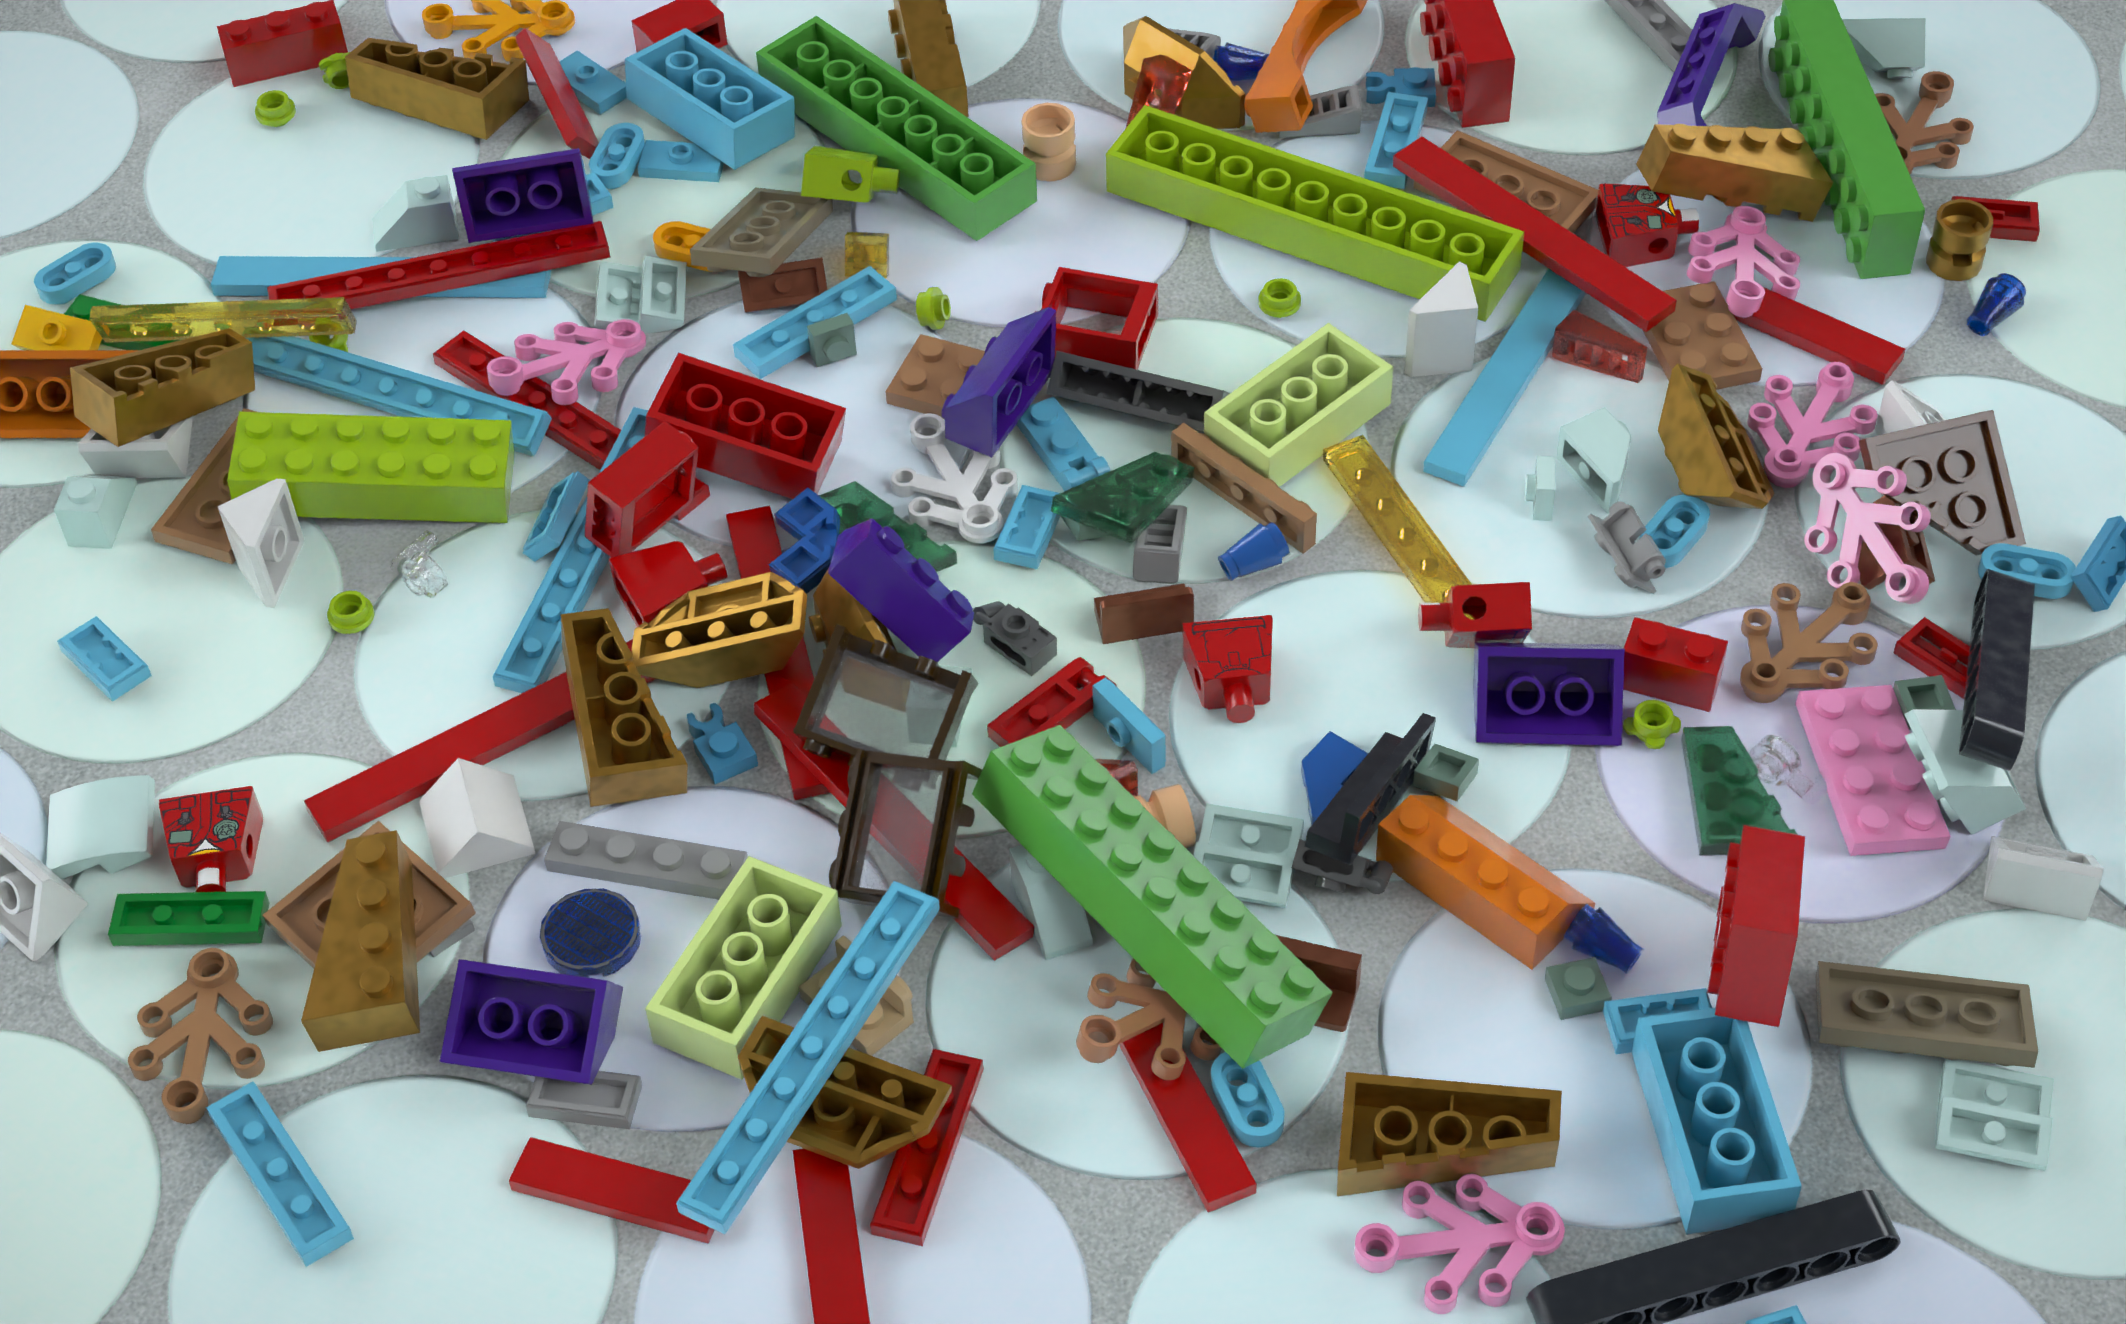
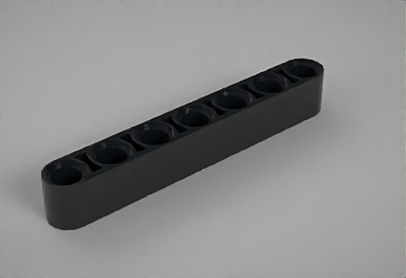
M1987 569L1980 582L1973 606L1959 755L2010 771L2019 755L2025 733L2035 584Z
M1861 1190L1557 1277L1534 1287L1528 1293L1526 1301L1536 1324H1663L1875 1262L1895 1251L1901 1241L1876 1192L1873 1190Z

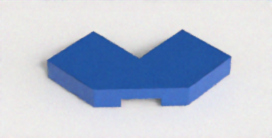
M806 488L774 514L777 524L798 541L768 564L771 572L789 581L795 587L801 588L806 594L821 582L830 567L840 528V518L837 509L810 488Z
M1331 731L1301 761V774L1307 794L1311 825L1368 754Z

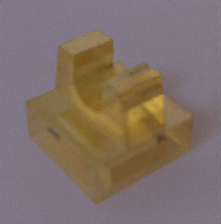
M847 232L845 234V277H851L871 266L884 278H887L889 276V233Z

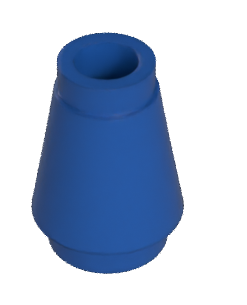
M1271 522L1265 526L1259 523L1225 551L1224 554L1218 556V561L1227 578L1232 581L1237 577H1243L1282 564V558L1289 555L1290 550L1282 532L1275 523Z

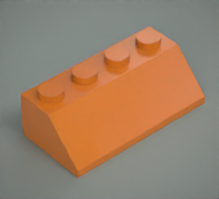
M0 350V438H83L91 428L74 416L70 368L139 350Z
M1409 795L1378 824L1376 861L1385 860L1389 862L1393 867V873L1531 970L1595 909L1594 901L1440 796Z

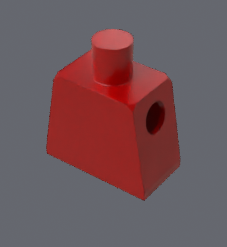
M680 541L657 545L609 559L615 590L637 627L644 622L649 624L661 610L688 591L705 588L728 578L725 565L718 553L694 561L683 542Z

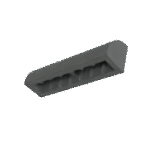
M1057 351L1046 394L1178 426L1185 423L1195 430L1204 432V412L1230 393L1208 386Z

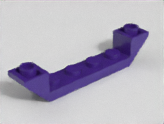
M1733 3L1699 14L1657 111L1658 124L1707 126L1701 117V112L1725 54L1730 48H1743L1756 41L1766 17L1762 10Z

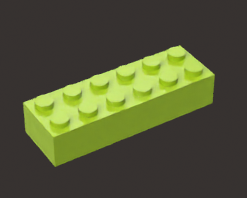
M239 412L227 479L231 500L272 480L285 479L297 517L508 523L514 465L512 420Z

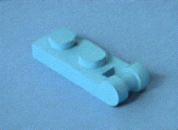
M1054 396L1030 405L1017 422V427L1069 497L1084 492V487L1095 483L1097 486H1100L1112 480L1111 470L1105 458L1097 455Z

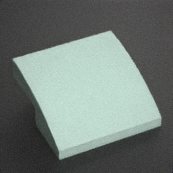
M645 256L641 268L600 261L597 277L594 328L606 330L610 323L621 319L637 322L644 333H657L683 327L687 262Z
M149 775L114 777L80 784L51 794L46 866L62 880L98 864L112 874L152 857L155 780Z
M1207 803L1199 842H1196L1193 856L1206 866L1210 873L1237 899L1286 908L1295 869L1291 867L1299 839H1302L1304 819Z
M1945 1059L1939 1092L1935 1148L2045 1171L2048 1164L2053 1120L2050 1117L2054 1078L1959 1059Z

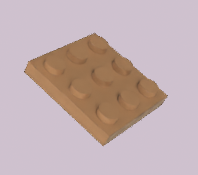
M378 820L359 837L389 832L390 830ZM403 843L412 862L416 957L418 963L475 915L476 912L472 903ZM344 849L262 915L267 925L313 969Z

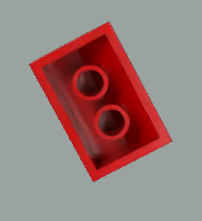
M334 0L313 2L303 7L285 11H274L268 15L246 20H234L229 24L216 26L233 87L318 68L319 62L322 59L328 58L335 53L348 52Z

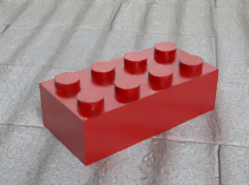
M1424 0L1426 12L1420 13L1421 32L1423 36L1429 37L1431 60L1438 61L1441 86H1447L1449 109L1451 112L1457 113L1461 127L1509 122L1516 58L1493 0Z
M678 352L646 414L645 436L662 422L666 421L676 430L688 434L699 447L697 468L794 499L806 488H810L818 495L842 442L846 408Z
M1743 825L1740 844L1733 842L1729 844L1724 885L1721 887L1716 914L1717 921L1707 993L1717 995L1716 1016L1779 1027L1798 938L1805 836Z

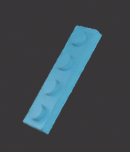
M868 266L734 343V355L754 375L762 379L810 351L807 325L844 313H848L855 325L896 301V287L875 269Z
M254 1081L206 1107L211 1120L306 1267L354 1239L350 1227Z

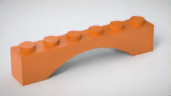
M1368 0L1296 1L1290 17L1283 25L1277 41L1272 46L1270 54L1263 67L1259 70L1256 80L1245 96V111L1251 117L1256 133L1299 131L1302 129L1313 108L1303 76L1309 59L1317 47L1330 34L1361 14Z

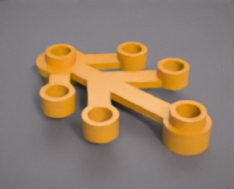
M471 0L475 12H490L493 15L454 16L452 8L443 3L429 5L422 11L425 31L435 39L447 38L453 33V30L488 29L477 37L468 38L462 43L464 58L475 59L476 53L487 54L486 48L519 28H528L529 31L541 38L546 34L552 36L563 35L575 24L574 12L567 3L560 0H551L545 3L541 0H510L511 7L501 0ZM526 11H530V12H531L530 14H520V13H518V12H526ZM515 36L502 40L501 50L506 61L509 62L511 58H524Z

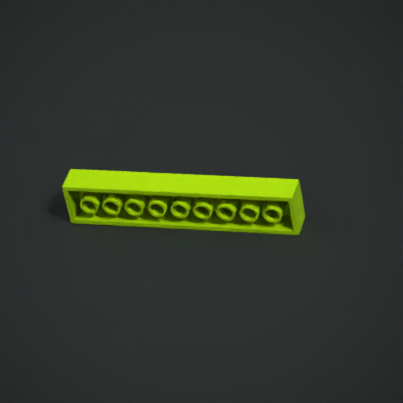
M1146 105L1143 106L1106 153V188L1109 193L1417 299H1421L1458 262L1467 265L1478 305L1477 319L1483 322L1487 321L1521 268L1524 231Z

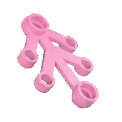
M1750 206L1736 207L1733 213L1727 216L1722 227L1708 232L1693 233L1688 246V252L1694 257L1691 258L1687 276L1694 282L1709 283L1712 280L1714 271L1736 263L1735 280L1730 285L1726 302L1732 314L1744 318L1752 316L1754 312L1760 309L1765 295L1762 285L1754 281V269L1773 283L1771 291L1795 300L1800 288V281L1794 277L1800 263L1799 255L1787 250L1766 233V216L1760 210ZM1732 240L1736 241L1735 246L1713 253L1716 245ZM1757 245L1773 257V262L1757 251L1754 246Z
M628 319L616 320L610 323L606 330L578 326L573 322H562L554 327L555 340L539 338L534 334L518 336L514 341L517 358L504 356L490 361L487 365L488 382L497 394L504 396L513 395L520 390L523 381L565 368L560 378L555 379L551 383L552 400L555 403L569 405L578 400L577 384L594 358L606 355L601 365L591 370L593 389L599 392H609L616 389L618 386L617 370L624 358L634 356L645 347L646 335L637 322ZM580 342H589V344L581 345ZM541 354L551 355V356H548V357H545V358L536 360V359H538V358L541 356ZM520 360H522V361H532V362H529V363H526V364H523V365H522V363H521Z
M1831 362L1820 370L1816 384L1817 394L1804 417L1791 397L1792 381L1783 375H1773L1767 379L1764 397L1768 402L1774 404L1792 437L1786 445L1774 427L1776 410L1767 403H1756L1751 406L1747 424L1750 429L1757 432L1768 451L1764 459V470L1769 481L1774 485L1783 488L1797 486L1808 475L1809 469L1815 468L1818 461L1830 453L1846 455L1853 462L1859 458L1860 446L1858 441L1860 438L1854 435V433L1865 435L1873 432L1878 417L1877 411L1869 405H1856L1851 409L1849 417L1823 422L1834 402H1843L1851 396L1854 375L1846 364ZM1835 438L1833 446L1806 451L1810 443Z
M1830 453L1822 457L1816 464L1812 476L1814 488L1821 495L1816 525L1807 530L1804 543L1809 551L1822 555L1829 554L1834 550L1837 544L1834 526L1839 504H1841L1847 516L1839 561L1831 564L1827 571L1829 584L1839 588L1848 582H1859L1860 571L1858 569L1862 540L1864 539L1887 575L1885 586L1888 595L1892 599L1906 604H1915L1921 601L1928 592V576L1922 569L1902 562L1878 523L1898 525L1912 532H1921L1930 523L1931 515L1929 509L1915 502H1907L1902 506L1864 503L1855 488L1876 489L1879 493L1888 496H1897L1906 487L1907 478L1905 473L1891 466L1881 467L1878 471L1857 469L1852 459L1840 453ZM1836 469V477L1830 482V476L1833 470ZM1893 474L1894 483L1887 489L1886 480L1889 475ZM1917 510L1918 518L1911 525L1909 521L1910 514ZM1821 533H1824V543L1818 547L1817 538ZM1846 568L1848 575L1846 580L1841 583L1840 573ZM1905 575L1906 585L1902 590H1899L1900 580Z
M1476 1174L1464 1175L1457 1181L1455 1190L1457 1205L1469 1212L1479 1211L1483 1208L1503 1223L1485 1225L1436 1195L1434 1189L1428 1183L1414 1181L1409 1183L1403 1191L1402 1208L1404 1212L1416 1219L1429 1216L1450 1230L1397 1236L1387 1225L1381 1223L1368 1224L1362 1227L1356 1235L1354 1255L1357 1263L1363 1269L1371 1273H1382L1391 1269L1395 1265L1396 1260L1456 1253L1441 1274L1429 1279L1425 1286L1424 1303L1426 1307L1433 1313L1447 1314L1457 1304L1458 1289L1489 1248L1511 1245L1497 1267L1484 1271L1479 1279L1478 1296L1480 1300L1488 1306L1500 1307L1509 1301L1512 1282L1532 1255H1548L1560 1247L1564 1238L1565 1227L1562 1218L1552 1206L1543 1202H1531L1521 1207L1489 1188L1487 1182ZM1468 1188L1476 1189L1480 1195L1469 1197L1463 1193V1190ZM1420 1195L1425 1197L1427 1202L1416 1204L1410 1198ZM1539 1228L1545 1232V1235H1535L1528 1232V1230ZM1372 1249H1378L1384 1252L1385 1256L1374 1257L1367 1254V1252ZM1498 1283L1503 1286L1504 1290L1498 1293L1492 1292L1486 1288V1285ZM1444 1290L1449 1293L1450 1297L1445 1300H1439L1432 1295V1292Z

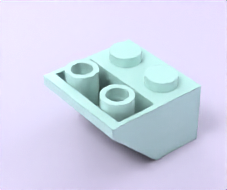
M1913 709L1904 714L1912 730L1911 733L1905 735L1906 741L1917 761H1922L1927 771L1922 774L1933 797L1936 800H1940L1952 823L1960 819L1970 834L1973 835L2026 809L2009 771L1959 755L1963 710Z

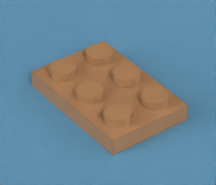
M1715 281L1663 291L1677 300L1675 312L1648 332H1643L1668 381L1670 380L1671 371L1677 363L1711 375L1717 384L1716 390L1760 381L1763 368L1734 315L1729 311L1728 304Z
M920 334L885 391L887 404L923 414H936L942 418L941 413L945 400L951 393H957L963 385L966 372L971 365L977 366L983 358L985 351Z

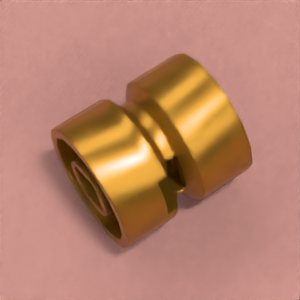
M1965 199L1950 200L1940 206L1936 213L1933 236L1930 238L1926 255V264L1934 274L1951 281L1969 280L1978 275L1982 269L1986 245L1993 226V216L1986 207L1980 203Z

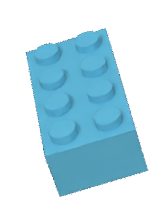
M687 28L625 58L627 99L734 170L795 137L794 96Z
M1715 1008L1638 1018L1632 1056L1686 1235L1728 1229L1794 1210L1802 1185L1748 1022L1716 1016Z

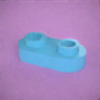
M619 123L609 127L603 134L589 161L590 173L594 172L607 189L619 188L630 180L640 161L645 145L643 130L632 123Z
M98 242L87 243L39 270L35 275L34 284L42 301L49 304H65L109 278L116 269V262L110 247L106 244Z
M1685 494L1674 496L1645 526L1647 530L1640 535L1639 539L1645 533L1650 535L1666 559L1665 568L1673 567L1681 562L1706 532L1710 516L1709 507L1698 497Z
M1998 543L1988 546L1983 551L1978 566V574L1982 580L1986 570L1991 569L2034 583V596L2058 599L2065 597L2071 592L2074 581L2070 576L2076 566L2068 557L2059 553Z
M1226 1052L1220 1054L1214 1060L1211 1067V1087L1234 1136L1241 1143L1250 1147L1259 1148L1273 1144L1283 1133L1284 1108L1262 1063L1259 1060L1242 1069ZM1233 1080H1241L1245 1084H1242L1241 1086H1233L1229 1082ZM1259 1121L1264 1123L1265 1126L1253 1127L1249 1124Z

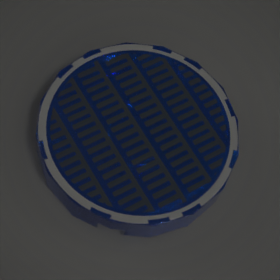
M604 888L582 889L565 895L550 907L541 921L539 938L547 962L560 974L589 978V975L602 973L603 977L616 973L632 960L640 947L641 925L634 905L622 894Z

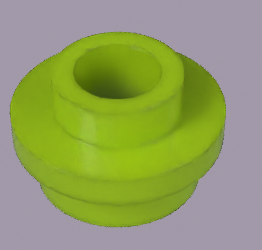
M272 90L265 92L258 97L256 102V118L261 124L266 126H283L296 113L293 100L283 91Z
M1283 278L1272 279L1260 291L1258 305L1269 316L1277 318L1287 317L1299 310L1301 295L1292 281Z
M929 287L926 292L918 294L916 313L919 323L922 326H929L932 330H939L944 327L945 320H949L951 315L950 300L946 294L943 295L939 287Z
M352 590L341 592L333 597L327 611V619L331 628L343 634H353L364 630L372 623L375 615L371 601L362 593Z

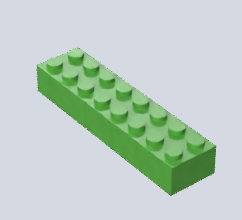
M1783 0L1781 13L1774 20L1776 41L1775 47L1769 50V67L1771 72H1776L1778 76L1781 97L1787 98L1792 124L1798 125L1808 145L1833 181V185L1824 203L1826 206H1831L1834 214L1835 230L1837 234H1842L1845 240L1847 259L1849 263H1854L1860 279L1911 274L1925 208L1834 0Z
M817 15L756 52L759 75L794 96L795 114L848 151L878 155L877 167L900 169L899 187L974 240H980L1037 202L1036 163Z
M1061 725L990 752L972 795L1242 1069L1310 1034L1333 992Z

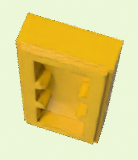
M25 305L11 345L22 350H98L106 327L96 322Z

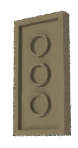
M755 187L690 249L691 265L707 267L712 272L737 270L745 271L749 276L753 277L771 275L833 212V200L801 196V192Z
M1818 961L1815 980L1819 1043L1840 1047L1884 1050L1897 1054L1910 1053L1943 1057L1949 1060L1961 1059L1995 1063L2001 1066L2035 1068L2038 1045L2030 987L2027 984Z

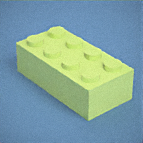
M1327 323L1205 411L1204 434L1220 448L1231 455L1239 457L1248 467L1263 477L1273 480L1280 487L1391 404L1393 366L1330 323Z
M748 856L646 1006L645 1011L653 1043L743 1080L744 1076L739 1064L738 1055L760 1018L765 1016L778 1022L781 1021L798 995L799 986L807 981L842 927L837 890Z

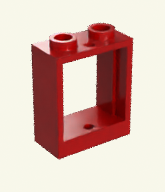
M1058 267L1053 282L1045 284L1041 308L1042 310L1049 307L1056 310L1055 356L1056 352L1060 351L1138 370L1158 318V284ZM1067 307L1127 317L1121 335L1061 324Z
M664 421L588 482L585 537L611 558L630 553L692 503L699 449L693 439L685 432L676 430Z

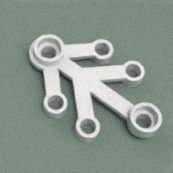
M931 413L915 417L910 424L911 442L918 451L930 456L943 480L918 474L909 467H902L896 469L891 475L892 491L899 497H910L920 492L955 501L961 510L934 504L933 500L928 497H917L908 504L910 522L917 527H927L933 522L957 527L961 536L973 543H987L998 538L1004 527L1003 517L999 510L1005 498L1014 496L1018 491V476L1016 472L1008 468L994 471L991 475V488L983 501H978L974 493L987 469L994 468L1000 463V448L992 458L973 450L974 455L962 475L944 444L946 442L944 420L940 416ZM918 511H927L925 513H917Z

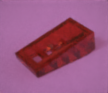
M1162 54L1144 58L1126 128L1144 105L1149 106L1150 104L1158 108V110L1174 115L1188 84L1191 69ZM1155 89L1162 91L1161 96L1155 93Z
M1573 310L1555 329L1552 357L1571 365L1639 383L1644 376L1648 347ZM1622 354L1628 356L1627 361L1622 359Z

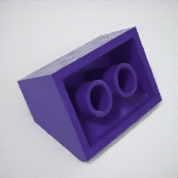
M579 148L452 168L468 243L594 224L590 193Z
M1047 307L1008 322L998 337L993 336L990 339L983 358L977 366L974 364L970 366L964 377L963 385L956 394L951 393L944 402L941 416L945 419V439L991 458L994 456L1051 376L1055 360V309Z
M871 518L844 530L838 536L828 574L918 657L923 656L939 662L971 633L974 612L968 599L957 590L950 591L939 580L936 570L929 562L922 558L917 560L904 548L903 540L892 528L888 526L882 527Z
M1474 642L1473 698L1475 742L1622 746L1625 649L1619 645Z
M459 959L440 1062L592 1085L615 1038L623 986L608 980Z

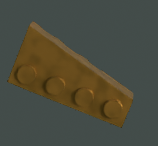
M893 0L894 9L887 11L891 34L898 33L894 35V44L897 58H904L900 59L901 73L966 117H969L967 85L958 46L955 44L952 19L947 11L946 0Z
M367 38L345 57L351 98L402 113L408 117L431 122L440 127L463 132L475 138L487 140L530 100L526 59L511 58L510 64L493 62V55L476 53L475 59L454 56L453 49L439 47L438 49L420 52L418 51L417 44Z
M1655 124L1636 163L1653 192L1703 201L1706 195H1712L1726 206L1739 207L1743 202L1764 205L1762 208L1764 213L1780 216L1782 210L1785 209L1798 212L1799 220L1810 222L1814 221L1833 185V181L1808 145L1803 134L1798 129L1788 127L1770 129L1755 126L1743 128L1723 127L1720 125L1687 126L1685 124Z
M230 328L70 368L74 416L117 447L255 390L252 342Z
M609 608L561 614L562 649L590 807L687 793L688 764L681 750L678 751L664 716H660L651 698V691L644 677L641 678L633 662V655Z
M397 830L346 840L301 1019L318 1052L420 1033L412 862Z
M1346 1072L1338 1161L1337 1197L1403 1188L1414 1181L1432 1184L1459 1180L1467 1174H1476L1483 1177L1555 1167L1560 1141L1562 1091Z

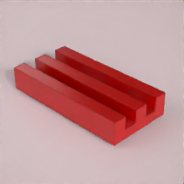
M1952 196L1951 200H1972L1982 204L1990 211L1993 216L1990 238L2037 242L2040 232L2038 202Z
M1924 617L1896 642L1893 653L1929 677L1942 675L1947 689L1964 699L1967 667L1960 662L1968 666L1969 645ZM1923 638L1927 639L1928 641H1930L1931 643H1933L1934 645H1936L1937 647H1939L1941 650H1939L1938 648H1936L1935 646H1933L1932 644H1930L1929 642H1927V641L1924 640Z

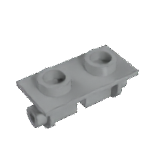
M1619 501L1609 508L1610 514L1604 519L1593 514L1588 515L1587 517L1597 531L1594 535L1596 542L1606 553L1612 556L1617 564L1614 567V571L1618 578L1630 588L1636 585L1654 594L1657 590L1650 579L1659 578L1664 574L1666 559L1650 535L1645 533L1635 542L1647 529L1633 506Z

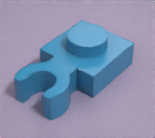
M1394 68V76H1387L1381 72L1366 73L1367 103H1383L1388 92L1428 97L1427 107H1435L1436 85L1434 68Z
M716 703L709 704L712 717L710 721L700 722L691 712L687 714L689 732L695 738L693 740L695 753L716 785L757 767L758 760L756 752L737 722L725 726L721 707Z

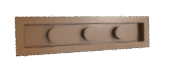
M1182 423L1171 432L1172 464L1256 522L1264 526L1271 522L1275 523L1282 532L1286 542L1304 554L1316 544L1317 513L1307 503L1298 501L1279 488L1273 480L1263 477L1248 467L1239 457L1229 454L1213 443L1207 435L1198 433L1187 424Z

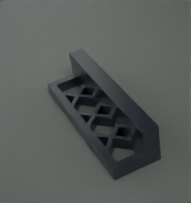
M1422 713L1404 738L1385 732L1308 829L1304 847L1351 865L1378 829V824L1388 816L1413 783L1414 770L1430 750L1436 717Z

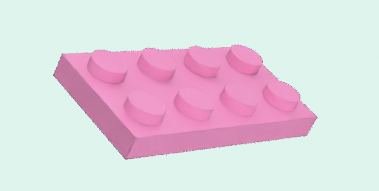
M1892 685L1799 691L1795 705L1850 856L1946 849L1951 836L1937 800L1933 797L1922 774L1925 773L1922 761H1917L1906 741L1905 735L1909 734L1910 731Z

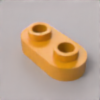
M681 221L664 223L653 233L655 253L659 258L687 262V267L712 272L707 267L691 265L690 249L711 229Z

